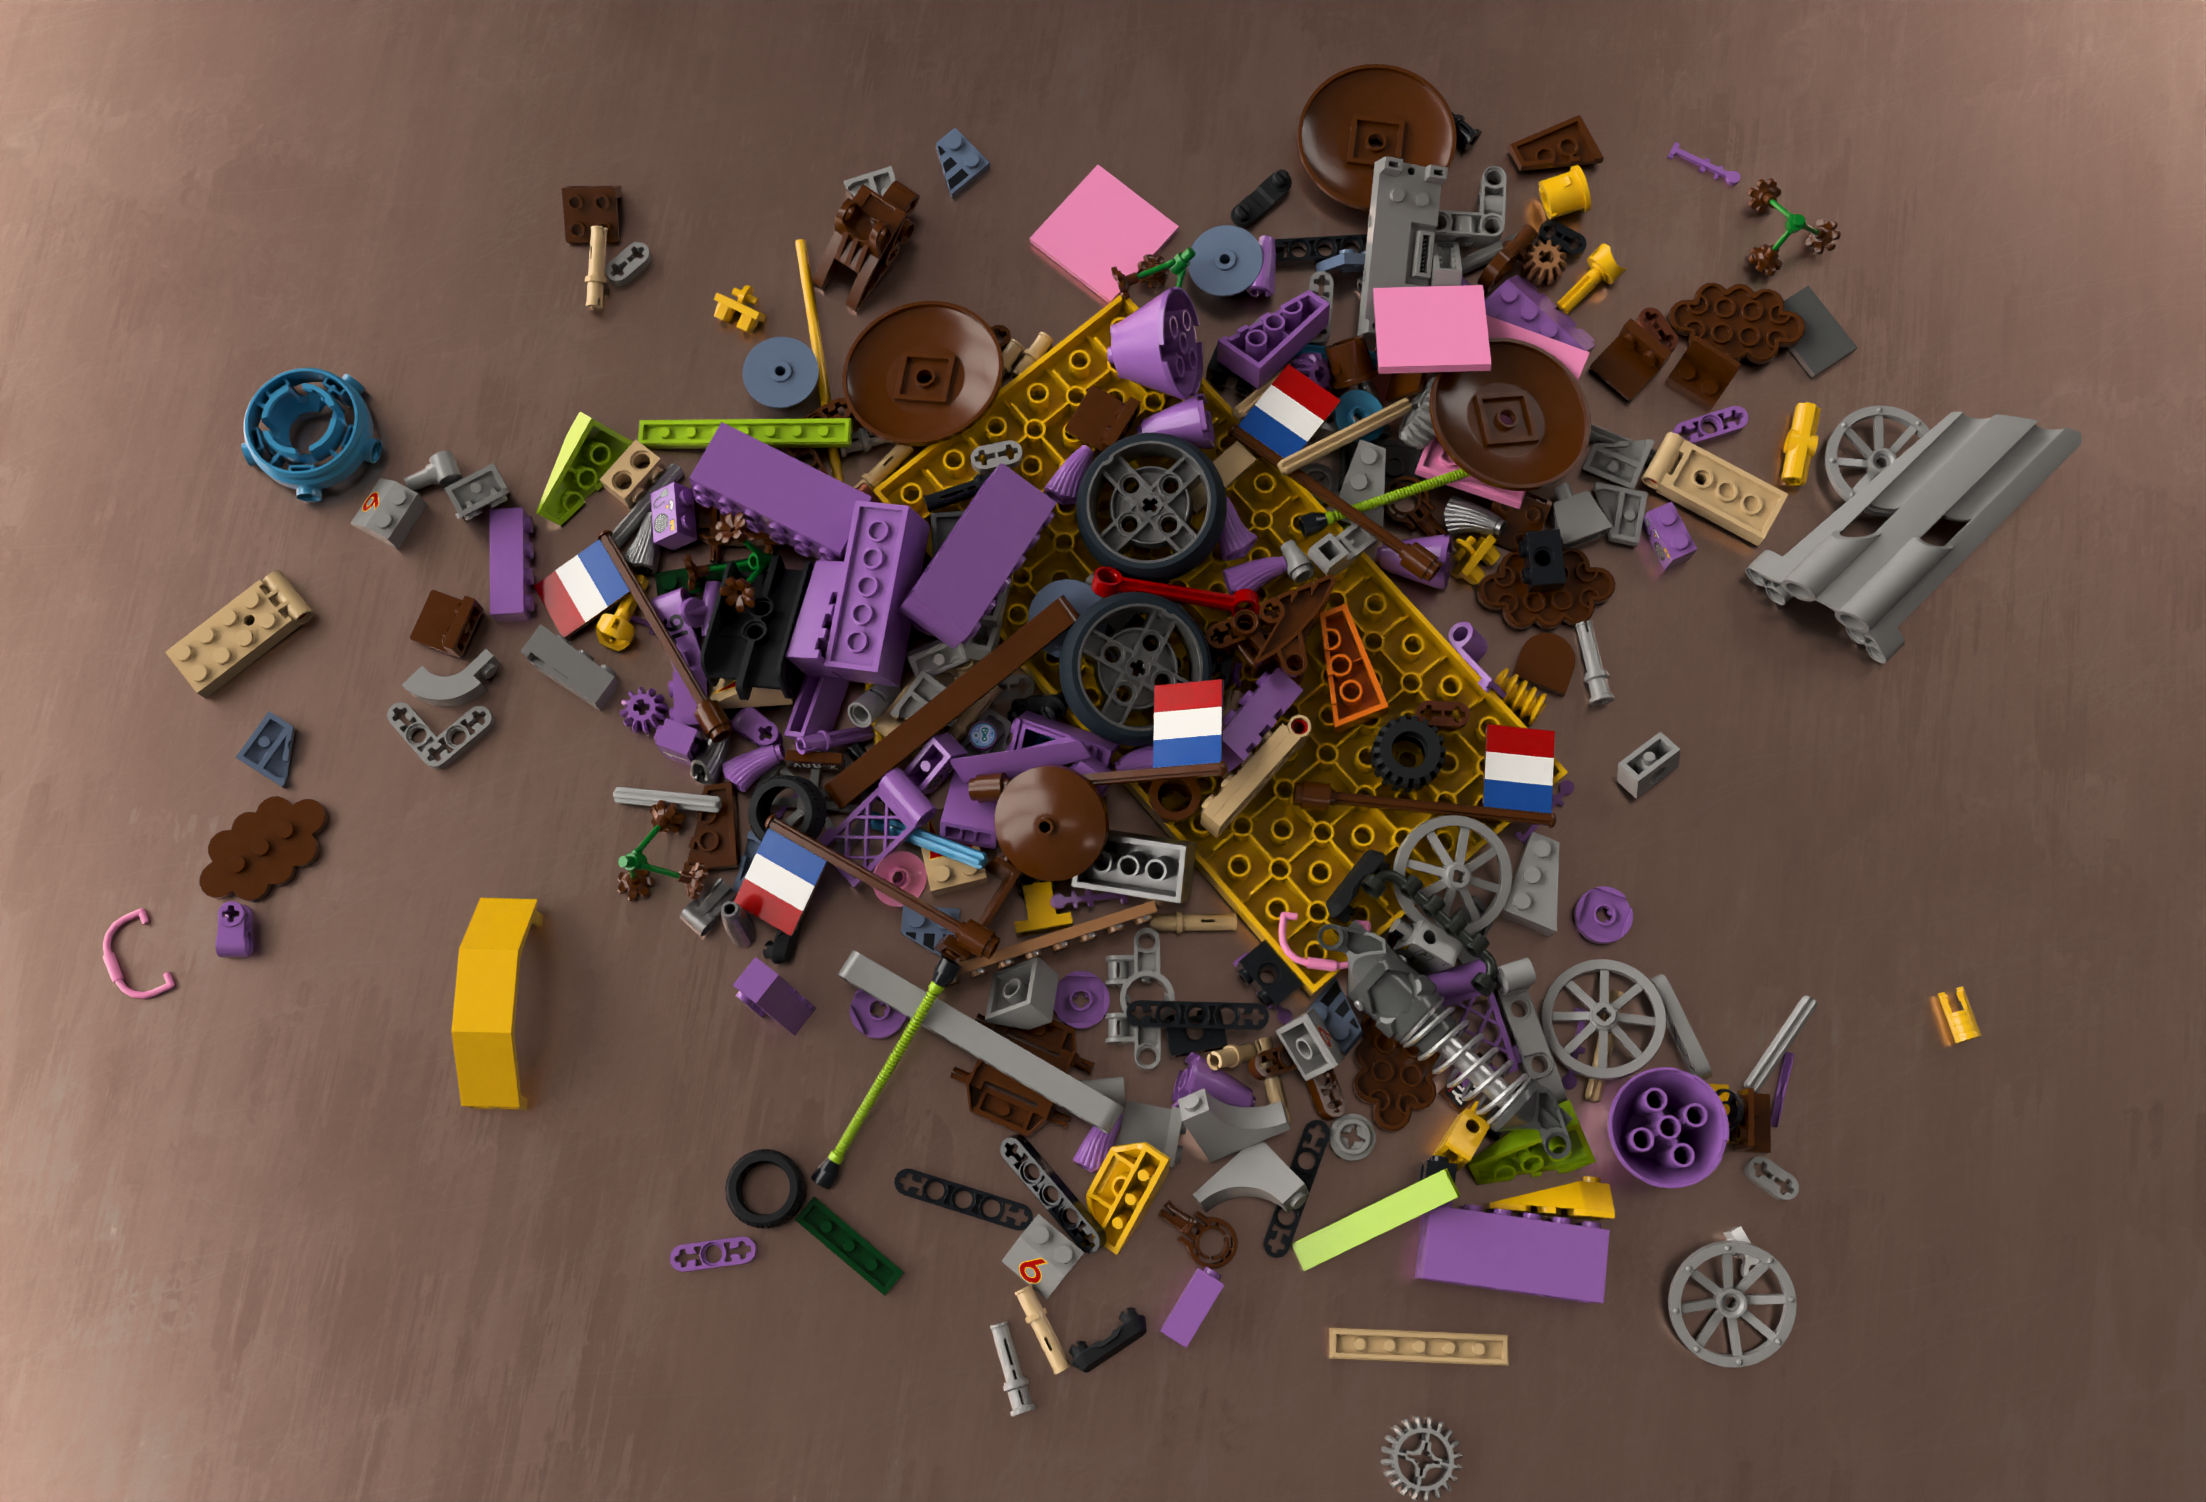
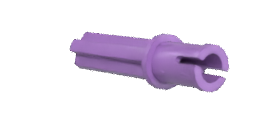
M869 725L866 728L854 727L832 732L819 730L813 735L798 736L795 743L796 749L800 754L814 751L828 752L833 747L869 741L874 738L873 727Z

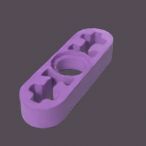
M1731 406L1681 422L1676 425L1672 432L1678 435L1681 431L1684 434H1689L1696 428V433L1691 434L1687 441L1698 446L1739 433L1748 422V413L1740 406ZM1732 415L1734 418L1740 419L1738 424L1735 421H1731L1723 427V422L1728 421ZM1704 422H1712L1716 426V432L1713 434L1705 432L1702 424Z
M743 1236L683 1244L673 1249L670 1255V1262L672 1267L680 1272L748 1264L756 1258L758 1247L753 1239ZM741 1242H745L746 1246L751 1247V1252L746 1253L745 1259H742L740 1254L730 1255L732 1261L727 1262L728 1249L725 1245L726 1243H730L729 1249L740 1248ZM713 1245L720 1247L722 1250V1257L716 1263H711L706 1258L707 1249ZM701 1247L700 1260L702 1265L698 1266L699 1260L697 1259L687 1261L686 1267H684L682 1262L677 1261V1257L682 1255V1250L686 1249V1253L692 1255L698 1254L696 1248Z

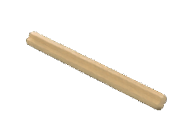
M1404 398L1278 462L1277 467L1282 475H1287L1412 411L1413 406L1409 399Z

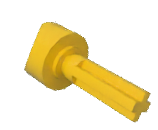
M1601 244L1587 258V263L1591 270L1556 303L1559 310L1568 314L1601 280L1608 284H1613L1627 270V268L1620 267L1615 262L1609 245Z
M635 574L645 591L650 581L641 574L639 576ZM632 593L620 602L614 615L603 614L596 626L599 643L608 649L617 652L629 646L636 633L635 628L629 623L638 606Z

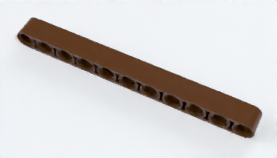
M1064 595L1056 599L823 787L825 792L840 810L845 808L878 782L890 769L898 766L929 741L932 736L939 733L1069 629L1080 616Z

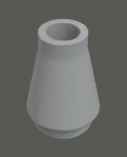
M1289 540L1281 545L1280 550L1287 565L1289 578L1293 579L1295 583H1302L1310 579L1315 573L1313 570L1314 564L1297 546L1296 542Z

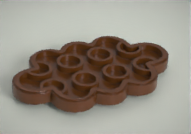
M1717 283L1702 285L1696 291L1693 300H1681L1675 303L1668 315V323L1674 332L1682 336H1689V345L1695 336L1705 338L1712 342L1714 347L1720 351L1733 355L1738 362L1747 358L1755 364H1766L1776 357L1780 347L1796 345L1802 339L1805 332V323L1802 317L1797 313L1784 310V300L1779 293L1771 289H1761L1754 292L1744 284H1735L1728 289Z
M1568 548L1562 550L1566 575L1564 587L1558 591L1528 593L1527 584L1522 582V568H1525L1524 558H1520L1519 552L1515 551L1503 557L1498 566V573L1487 575L1482 579L1477 588V597L1479 602L1489 610H1502L1506 623L1515 629H1526L1535 623L1543 629L1551 630L1558 627L1562 622L1572 626L1582 621L1586 623L1594 613L1595 604L1603 603L1612 596L1616 583L1613 575L1608 570L1600 567H1590L1588 557L1584 552ZM1535 557L1537 564L1547 566V562L1543 557Z
M274 796L265 799L258 806L256 813L245 812L240 814L234 820L231 830H223L215 834L210 840L208 854L212 862L203 869L200 875L199 885L202 891L207 896L215 899H225L236 894L245 901L257 902L267 896L272 885L283 886L288 884L294 878L297 868L311 865L319 855L320 845L315 836L327 824L328 813L325 807L312 799H303L292 805L285 798Z
M1365 1014L1360 1023L1364 1040L1356 1047L1354 1053L1355 1061L1361 1070L1355 1075L1353 1089L1356 1096L1362 1102L1373 1104V1119L1377 1126L1388 1132H1397L1409 1123L1412 1110H1423L1434 1102L1437 1093L1436 1085L1432 1078L1437 1074H1432V1069L1440 1055L1438 1052H1435L1428 1059L1418 1061V1053L1420 1052L1418 1048H1403L1400 1040L1397 1042L1394 1038H1388L1376 1027V1022L1368 1014Z

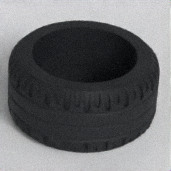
M777 775L762 782L752 794L748 807L750 828L755 833L754 835L762 842L766 834L765 822L770 816L773 800L781 791L791 788L799 794L805 807V817L799 831L816 840L826 823L827 806L823 794L814 783L806 778L793 775Z
M771 1149L755 1150L742 1156L731 1168L725 1185L726 1200L732 1213L743 1223L761 1229L779 1227L791 1220L800 1210L806 1191L805 1179L797 1163L789 1156ZM760 1164H774L780 1167L789 1178V1196L785 1204L778 1211L766 1215L757 1214L751 1211L743 1201V1181L754 1167Z

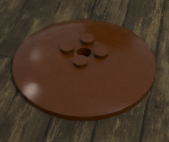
M1365 64L1336 73L1324 81L1312 93L1300 117L1297 139L1303 166L1313 182L1324 193L1346 206L1370 211L1374 164L1376 161L1388 156L1403 159L1404 163L1423 167L1432 164L1448 167L1449 170L1455 154L1457 135L1452 112L1443 96L1432 84L1416 73L1397 66ZM1371 139H1379L1383 145L1379 148H1373L1369 145V141Z
M942 301L909 303L879 316L855 339L849 349L843 367V393L855 419L874 436L887 442L904 446L937 444L964 433L988 412L996 400L1002 385L1004 360L998 339L993 330L974 312L957 304ZM923 376H932L928 383H919L920 378Z
M1489 338L1491 371L1437 373L1432 384L1429 400L1430 417L1434 432L1448 456L1467 474L1485 484L1512 491H1530L1550 486L1570 473L1586 451L1591 433V415L1586 396L1570 370L1544 349L1521 340ZM1500 415L1509 417L1512 420V424L1503 423Z

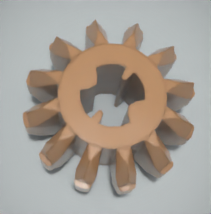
M1540 239L1536 241L1535 246L1530 244L1524 254L1525 258L1521 262L1523 263L1522 273H1529L1527 276L1529 281L1536 279L1537 286L1541 285L1542 281H1545L1549 286L1553 280H1560L1563 275L1562 272L1567 268V263L1565 262L1566 253L1559 252L1561 249L1560 244L1555 247L1551 246V239L1545 245Z

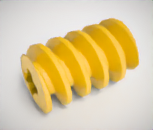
M1506 667L1494 680L1507 694L1502 698V701L1506 705L1512 703L1510 709L1513 713L1519 709L1521 710L1519 719L1523 720L1529 715L1528 725L1532 726L1547 705L1545 703L1547 694L1543 693L1536 697L1537 687L1534 686L1527 691L1528 681L1524 680L1517 684L1519 675L1514 674L1508 678L1509 668ZM1491 688L1498 695V697H1500V695L1493 688Z

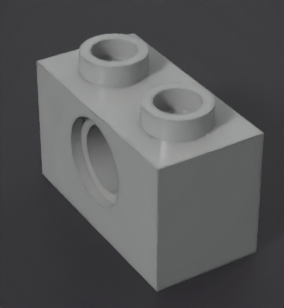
M1659 732L1618 763L1617 782L1637 799L1678 768L1681 749L1662 732Z

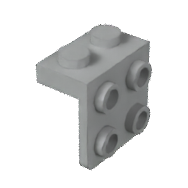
M494 463L444 488L458 512L455 514L456 517L459 519L464 516L466 521L483 513L480 507L489 503L490 507L493 508L508 500L505 494L510 492Z
M1132 1101L1127 1102L1124 1108L1118 1145L1147 1142L1171 1158L1169 1169L1172 1170L1174 1163L1180 1164L1183 1146L1178 1145L1179 1135L1186 1134L1187 1129L1182 1121L1180 1108L1172 1107V1109Z

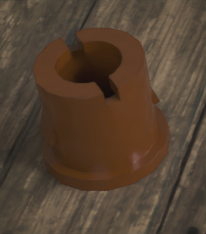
M1364 335L1347 338L1325 348L1335 379L1332 382L1333 389L1356 385L1379 375L1378 368L1373 367Z
M1195 778L1153 781L1149 790V801L1156 817L1169 825H1179L1187 821L1198 809L1201 800L1200 787ZM1169 792H1177L1184 796V798L1190 797V802L1186 803L1184 810L1172 812L1161 806L1162 798Z

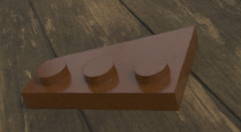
M1580 115L1510 144L1508 148L1519 171L1602 163L1604 159Z
M733 782L704 785L702 795L719 796L722 807L718 813L697 812L696 819L698 821L694 836L690 840L688 860L684 863L683 871L687 873L691 871L697 862L704 863L703 870L708 871L739 867L740 864L735 785Z

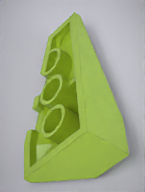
M579 412L566 435L536 513L561 526L584 504L585 499L603 486L600 478L628 449L633 441L586 414Z
M1570 1099L1558 1104L1573 1118L1566 1125L1571 1141V1151L1567 1156L1560 1159L1549 1156L1543 1148L1540 1133L1536 1129L1513 1130L1468 1162V1166L1477 1184L1510 1181L1516 1175L1523 1174L1539 1177L1542 1176V1172L1558 1170L1559 1174L1568 1173L1595 1163L1596 1160ZM1555 1136L1549 1141V1149L1553 1152H1560L1565 1147V1141L1560 1136Z

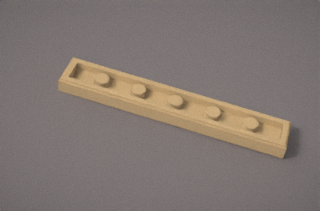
M1329 1328V1359L1509 1366V1335Z

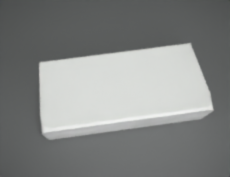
M939 639L906 653V658L915 677L922 670L935 676L970 661L969 658H966L962 643L955 649H952Z

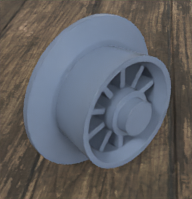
M1222 225L1211 228L1201 234L1191 247L1196 255L1190 260V265L1188 266L1190 276L1201 290L1214 296H1233L1245 291L1256 280L1262 268L1263 255L1258 241L1250 232L1237 226Z
M773 337L762 341L750 351L743 365V381L748 393L760 404L777 409L793 407L807 399L815 389L819 377L818 362L814 353L803 342L790 337Z
M1071 579L1058 580L1046 585L1037 593L1029 609L1028 622L1062 595L1068 599L1079 615L1102 598L1092 591L1091 586L1081 581ZM1108 619L1097 626L1095 630L1105 635ZM1070 628L1042 650L1054 657L1060 658L1061 649Z

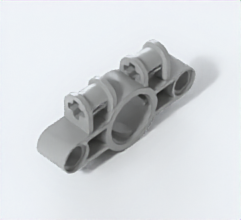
M1142 928L1136 933L1134 938V955H1109L1105 957V961L1108 963V980L1105 981V986L1122 987L1120 992V1009L1122 1013L1105 1014V1019L1108 1020V1038L1105 1039V1043L1134 1045L1135 1065L1141 1071L1150 1072L1155 1070L1160 1063L1161 1029L1135 1028L1128 1023L1126 1010L1127 1005H1130V994L1126 993L1138 981L1144 984H1152L1155 981L1160 984L1166 991L1164 993V1001H1175V993L1169 980L1160 974V938L1158 933L1152 928ZM1149 936L1153 938L1155 945L1151 949H1143L1138 942L1140 938ZM1117 966H1119V977H1117ZM1167 1007L1165 1012L1160 1015L1163 1022L1171 1015L1173 1008ZM1149 1016L1151 1017L1150 1023H1156V1019H1153V1016ZM1136 1017V1022H1142V1019ZM1117 1023L1120 1024L1119 1035L1117 1034ZM1145 1050L1152 1051L1156 1057L1155 1062L1151 1065L1143 1064L1139 1059L1141 1052Z

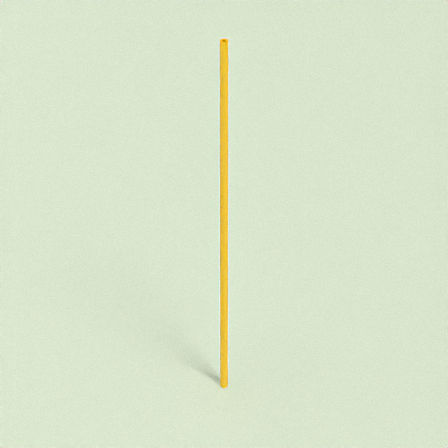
M799 239L795 243L812 352L817 359L819 367L817 383L822 407L831 402L806 240ZM829 413L826 414L828 418H831V415ZM828 448L832 477L844 483L839 448ZM865 683L866 691L875 684ZM878 719L871 724L874 733V745L884 738L882 734L874 729Z

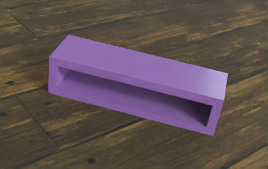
M523 507L489 509L490 615L497 623L530 621V611H534L533 595H530V585L534 584V573L532 568H530V559L534 557L532 542L529 540V533H533L534 529L533 519L526 513Z
M805 674L784 736L797 742L796 738L798 736L813 735L819 730L832 732L849 681L841 676L818 677Z

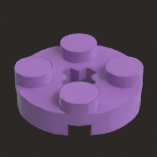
M1601 886L1589 890L1579 898L1574 909L1576 930L1593 943H1615L1627 934L1632 926L1633 911L1626 901L1627 898L1622 892L1612 887ZM1605 908L1607 909V915L1611 916V918L1601 922L1599 917L1596 916V911L1600 912Z
M1087 971L1071 972L1061 979L1057 985L1054 1012L1060 1022L1069 1027L1079 1030L1092 1028L1101 1023L1108 1012L1110 1003L1109 991L1102 980L1093 973ZM1080 992L1084 993L1085 998H1089V1003L1084 1004V1008H1078L1077 1003L1072 1001L1073 998L1078 997Z
M858 989L850 1005V1017L857 1030L871 1039H885L896 1034L906 1023L907 1016L886 1005L887 1009L884 1010V1016H873L871 1014V1011L875 1009L873 1004L879 1002L880 1005L885 1004Z

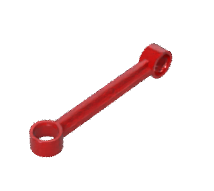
M1112 567L1097 568L1091 585L1092 591L1103 598L1118 594L1119 592H1144L1164 597L1170 601L1230 610L1233 616L1243 609L1251 610L1257 615L1260 609L1259 596L1251 589H1240L1233 595L1122 577L1121 573ZM1241 602L1254 604L1250 608H1240L1237 606Z

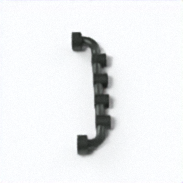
M1385 870L1375 876L1368 874L1360 885L1371 897L1378 899L1386 890L1384 883L1388 881L1393 882L1399 887L1400 892L1405 897L1413 899L1421 907L1425 915L1440 923L1449 936L1458 939L1465 946L1469 954L1479 958L1485 964L1486 972L1485 974L1478 972L1471 980V985L1484 996L1489 997L1497 987L1494 980L1497 976L1498 966L1495 958L1486 950L1490 943L1483 935L1476 933L1472 937L1464 930L1468 925L1466 920L1458 914H1453L1450 918L1442 911L1446 906L1445 902L1435 894H1432L1429 898L1420 891L1424 885L1414 875H1409L1406 879L1397 871Z

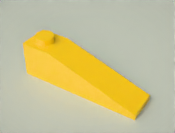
M1583 1176V1181L1485 1204V1210H1494L1495 1208L1511 1210L1513 1213H1534L1545 1216L1599 1221L1615 1219L1610 1184L1601 1183L1600 1177Z

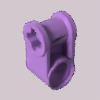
M754 707L740 708L731 719V728L759 748L783 744V737L778 731L777 726ZM766 734L769 736L773 735L771 739L763 738Z
M229 901L219 908L216 937V953L219 957L251 956L253 951V912L248 906L235 901ZM237 912L240 913L239 916L234 917V919H232V915L237 914Z

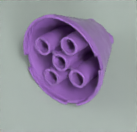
M1180 287L1169 288L1119 323L1111 325V347L1107 349V358L1109 363H1114L1120 379H1127L1182 400L1197 394L1203 374V343L1197 342L1195 326H1199V320L1195 307L1186 291Z
M1659 1067L1635 1075L1620 1088L1610 1107L1608 1132L1617 1158L1632 1175L1647 1184L1673 1189L1698 1183L1716 1169L1723 1158L1726 1143L1729 1140V1123L1722 1101L1708 1083L1700 1077L1678 1068Z

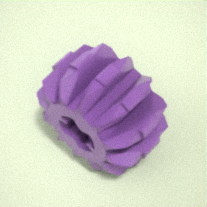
M1304 353L1297 356L1296 360L1291 362V366L1325 390H1330L1328 382L1333 380L1329 374L1331 368L1327 367L1328 360L1322 358L1320 353Z
M639 687L637 695L629 691L628 695L631 699L621 700V704L625 707L620 711L621 717L625 718L623 723L626 727L632 726V731L636 734L643 729V732L649 735L650 727L653 726L657 730L659 726L657 722H665L667 718L662 714L669 710L667 704H663L665 698L662 694L656 695L654 688H650L646 692L643 687ZM647 706L649 711L645 710L647 713L641 715L639 711L643 712L642 708Z

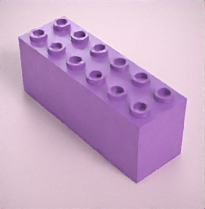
M721 422L689 478L694 498H696V502L706 508L713 506L719 509L724 517L729 512L734 517L738 512H742L748 524L747 528L757 533L761 530L769 534L770 539L781 545L787 543L795 547L794 550L804 557L811 555L819 559V561L844 562L856 500L872 502L871 496Z
M1001 462L985 480L898 608V611L952 649H955L960 643L965 645L970 638L976 635L982 626L980 622L985 615L988 616L996 605L995 599L1010 584V577L1014 571L1021 567L1026 559L1025 554L1039 540L1041 530L1044 527L1046 528L1055 514L1052 512V509L1057 502Z
M858 500L855 502L824 662L825 667L847 681L900 687L912 620L898 611V608L921 576L930 524L910 506Z
M1447 1202L1421 1215L1415 1279L1591 1304L1604 1303L1610 1230L1601 1229V1223L1583 1221L1577 1222V1225H1571V1219L1553 1217L1543 1221L1540 1214L1523 1213L1518 1214V1217H1514L1511 1210L1494 1208V1210H1489V1213L1482 1212V1206L1464 1204V1206H1460L1457 1209L1452 1208V1202Z

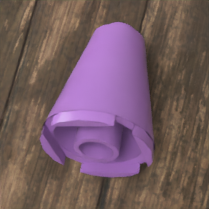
M1204 393L1197 394L1142 419L1141 426H1137V434L1165 433L1180 437L1199 449L1215 448L1212 442L1215 441L1211 414L1207 409L1204 410V404L1208 403Z
M1443 534L1401 540L1405 544L1409 543L1411 545L1418 542L1438 556V561L1442 563V566L1430 582L1426 579H1419L1400 565L1402 559L1399 558V554L1385 544L1382 547H1377L1376 564H1380L1381 570L1437 589H1445L1447 587L1451 569L1452 535Z
M1189 1053L1184 1060V1063L1189 1065L1184 1071H1179L1174 1085L1172 1101L1175 1103L1172 1107L1179 1108L1178 1099L1204 1088L1212 1097L1223 1103L1238 1107H1254L1256 1097L1253 1096L1251 1088L1222 1069L1212 1070L1208 1066L1207 1060L1199 1054Z

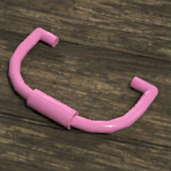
M140 908L112 923L105 934L103 959L112 982L116 983L123 993L132 998L146 999L175 987L171 973L166 972L163 974L166 984L146 992L134 991L124 983V976L116 956L111 950L112 937L120 926L137 917H140L143 925L150 923L145 909Z
M1282 912L1280 914L1279 941L1284 953L1291 960L1307 966L1308 969L1336 972V969L1348 968V961L1337 962V960L1313 957L1306 959L1296 955L1287 943L1286 925L1287 919L1297 920V913ZM1356 920L1368 932L1371 931V923L1369 921Z

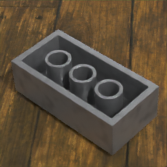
M1109 829L1103 852L1093 865L1072 878L1071 886L1183 903L1191 899L1196 842Z

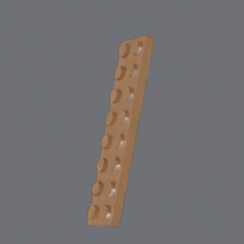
M1153 900L996 950L990 959L977 956L958 962L962 968L955 980L949 985L960 982L958 976L968 973L970 978L986 974V968L996 964L998 969L1014 965V959L1024 956L1026 961L1037 956L1040 957L1043 955L1041 950L1052 947L1053 952L1068 948L1070 946L1069 941L1078 938L1080 943L1096 939L1098 937L1097 932L1106 930L1107 934L1124 930V924L1131 921L1134 922L1135 926L1153 920L1152 914L1157 912L1155 902Z

